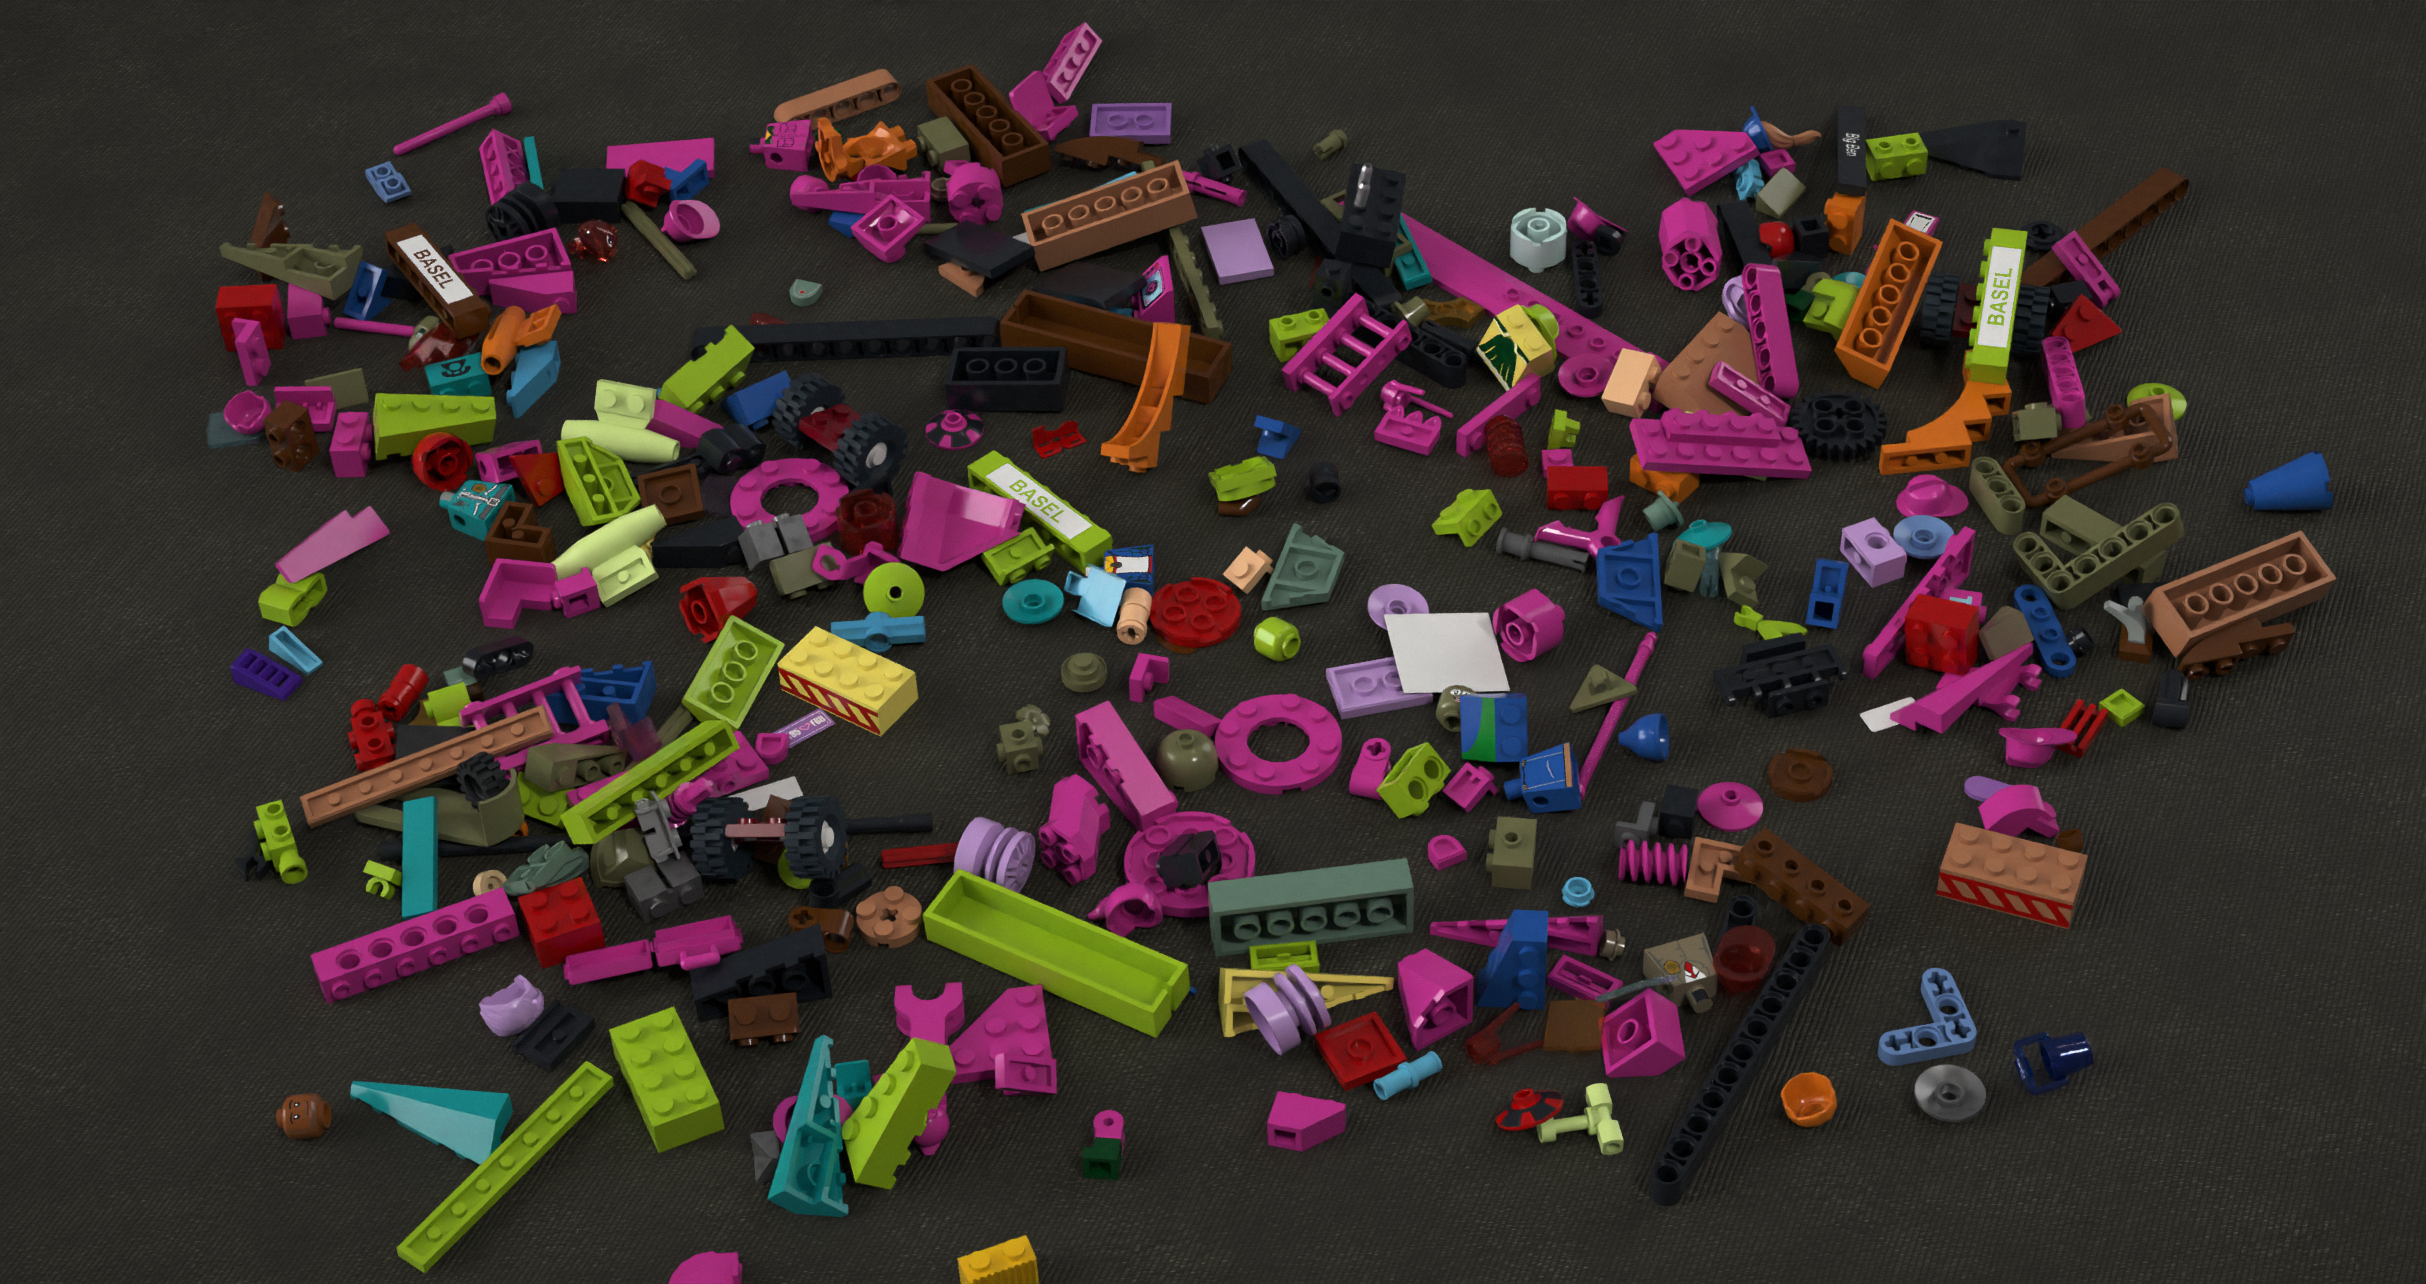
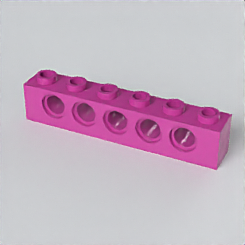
M503 887L311 954L310 956L327 1004L507 941L520 936L513 908Z

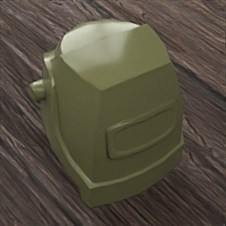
M641 828L619 830L593 844L590 856V870L594 886L597 888L603 886L626 888L624 876L649 865L657 873V862L655 858H651L644 835L652 832L650 830L642 831Z

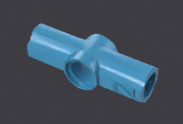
M873 612L865 620L831 622L832 634L860 647L866 646L868 650L876 653L889 650L892 644L926 642L924 616L891 618L887 613Z

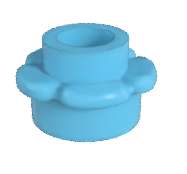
M1582 877L1569 879L1562 889L1563 901L1576 908L1589 905L1590 900L1594 899L1595 895L1591 883Z

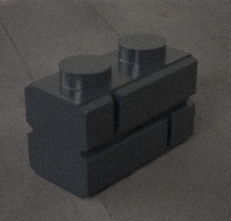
M1209 830L1198 832L1196 835L1194 833L1180 835L1157 860V872L1163 878L1167 888L1182 886L1184 883L1186 885L1201 883L1221 859L1216 834Z

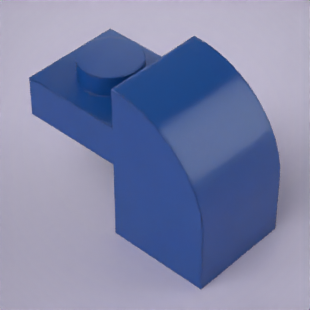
M1824 558L1817 559L1806 624L1837 629L1845 596L1849 562Z

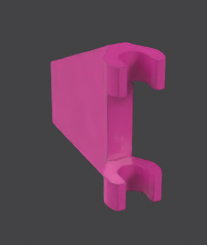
M2035 664L2019 666L1980 706L1990 708L2005 720L2014 722L2020 715V711L2016 709L2020 703V698L2010 694L2018 683H2021L2028 690L2036 691L2042 683V680L2036 679L2041 673L2042 668ZM1979 667L1971 668L1970 672L1978 669ZM1945 673L1937 684L1936 690L1962 676Z

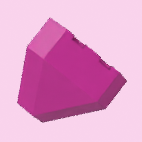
M920 471L915 472L906 500L905 508L907 512L903 519L900 537L903 539L898 548L896 558L944 572L1021 534V532H1018V528L1026 504L1019 502L1017 499H1007L943 481Z

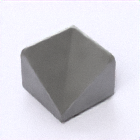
M775 1130L752 1133L750 1138L754 1154L755 1179L757 1182L773 1181L781 1155L779 1138L776 1136Z

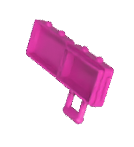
M731 915L657 930L655 931L656 937L653 938L654 942L651 941L649 943L647 939L567 956L566 964L563 965L565 980H569L570 985H576L650 969L653 967L651 952L656 953L659 967L680 964L682 969L689 971L716 965L720 962V955L729 954L741 949L740 943H743L741 929H737L736 922L732 921Z

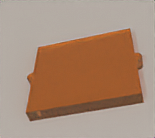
M1576 998L1575 1000L1550 1001L1543 1044L1544 1051L1569 1050L1570 1053H1574L1576 1050H1600L1607 1002L1603 1001L1606 1000H1581V998Z

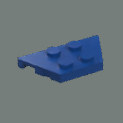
M1650 533L1647 539L1635 543L1630 539L1621 542L1617 546L1610 545L1598 549L1596 555L1598 604L1655 632H1660L1663 621L1658 533Z

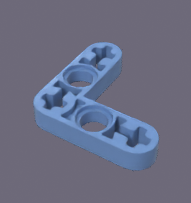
M1928 969L1923 973L1921 981V994L1935 1023L1884 1033L1879 1040L1878 1057L1885 1064L1900 1066L1964 1054L1974 1048L1977 1034L1976 1027L1953 977L1945 969ZM1937 985L1939 987H1942L1941 995H1939V989ZM1951 1006L1957 1010V1013L1947 1015L1941 1012L1939 1008ZM1955 1026H1958L1957 1030L1960 1036L1955 1034ZM1930 1038L1936 1042V1045L1926 1047L1921 1045L1918 1040Z

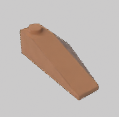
M2170 394L2149 396L2130 402L2131 406L2138 403H2145L2151 406L2172 437L2173 444L2170 450L2155 457L2154 462L2178 458V438ZM2139 415L2130 419L2129 425L2124 430L2113 432L2106 429L2050 454L2052 458L2115 462L2128 456L2131 446L2137 442H2144L2152 446L2160 441L2144 417ZM2065 428L2058 431L2056 438L2078 428Z

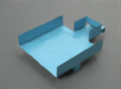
M1087 564L1091 566L1088 578L1069 571L1064 590L1073 595L1082 596L1078 610L1072 611L1103 626L1112 627L1118 606L1121 604V596L1126 580L1118 577L1115 573L1107 572L1092 564Z

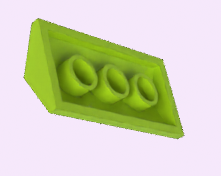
M731 615L683 697L682 704L701 723L707 720L727 719L732 731H738L785 644Z

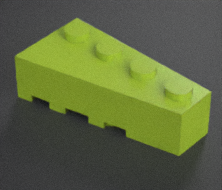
M376 393L373 411L376 460L387 459V455L399 453L400 456L412 455L417 443L426 435L434 432L452 433L466 441L468 445L492 442L496 423L494 397Z
M913 1037L898 1054L888 1070L882 1074L869 1094L863 1098L861 1104L850 1118L844 1122L841 1132L856 1183L892 1189L897 1180L893 1176L899 1164L905 1166L911 1155L907 1148L915 1135L921 1136L927 1126L929 1109L937 1108L957 1072L948 1045Z

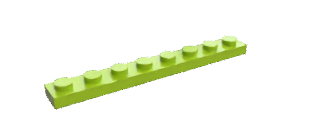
M585 1061L396 1248L398 1256L423 1273H426L614 1086L613 1077Z

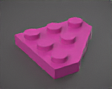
M1676 129L1653 143L1657 153L1689 197L1760 155L1758 148L1746 132Z
M1041 984L1007 989L949 1046L957 1071L951 1084L995 1079V1055L1000 1053L1052 1059Z

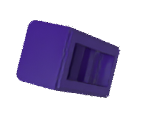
M249 648L230 666L234 683L285 701L303 682L301 676ZM282 680L285 681L280 687H277Z

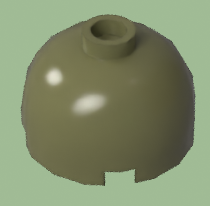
M1194 729L1176 730L1165 736L1157 747L1155 771L1167 788L1174 790V785L1184 787V792H1192L1205 788L1215 780V773L1219 770V757L1213 741L1203 732Z

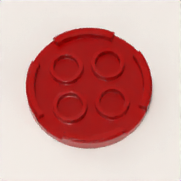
M1191 577V581L1180 582L1174 585L1168 583L1160 588L1152 597L1149 619L1156 634L1169 643L1191 648L1207 647L1224 641L1237 630L1241 621V605L1233 594V590L1224 583L1209 578Z

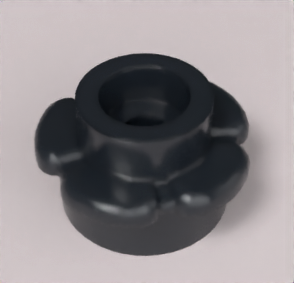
M2083 626L2075 630L2072 628L2069 630L2071 636L2067 638V642L2076 654L2081 652L2084 655L2089 654V650L2095 647V643Z

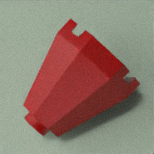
M701 577L680 587V594L685 592L683 600L679 601V609L689 631L694 635L698 632L702 633L705 637L700 640L707 643L718 638L731 615L742 619L756 605L758 593L755 585L745 577Z

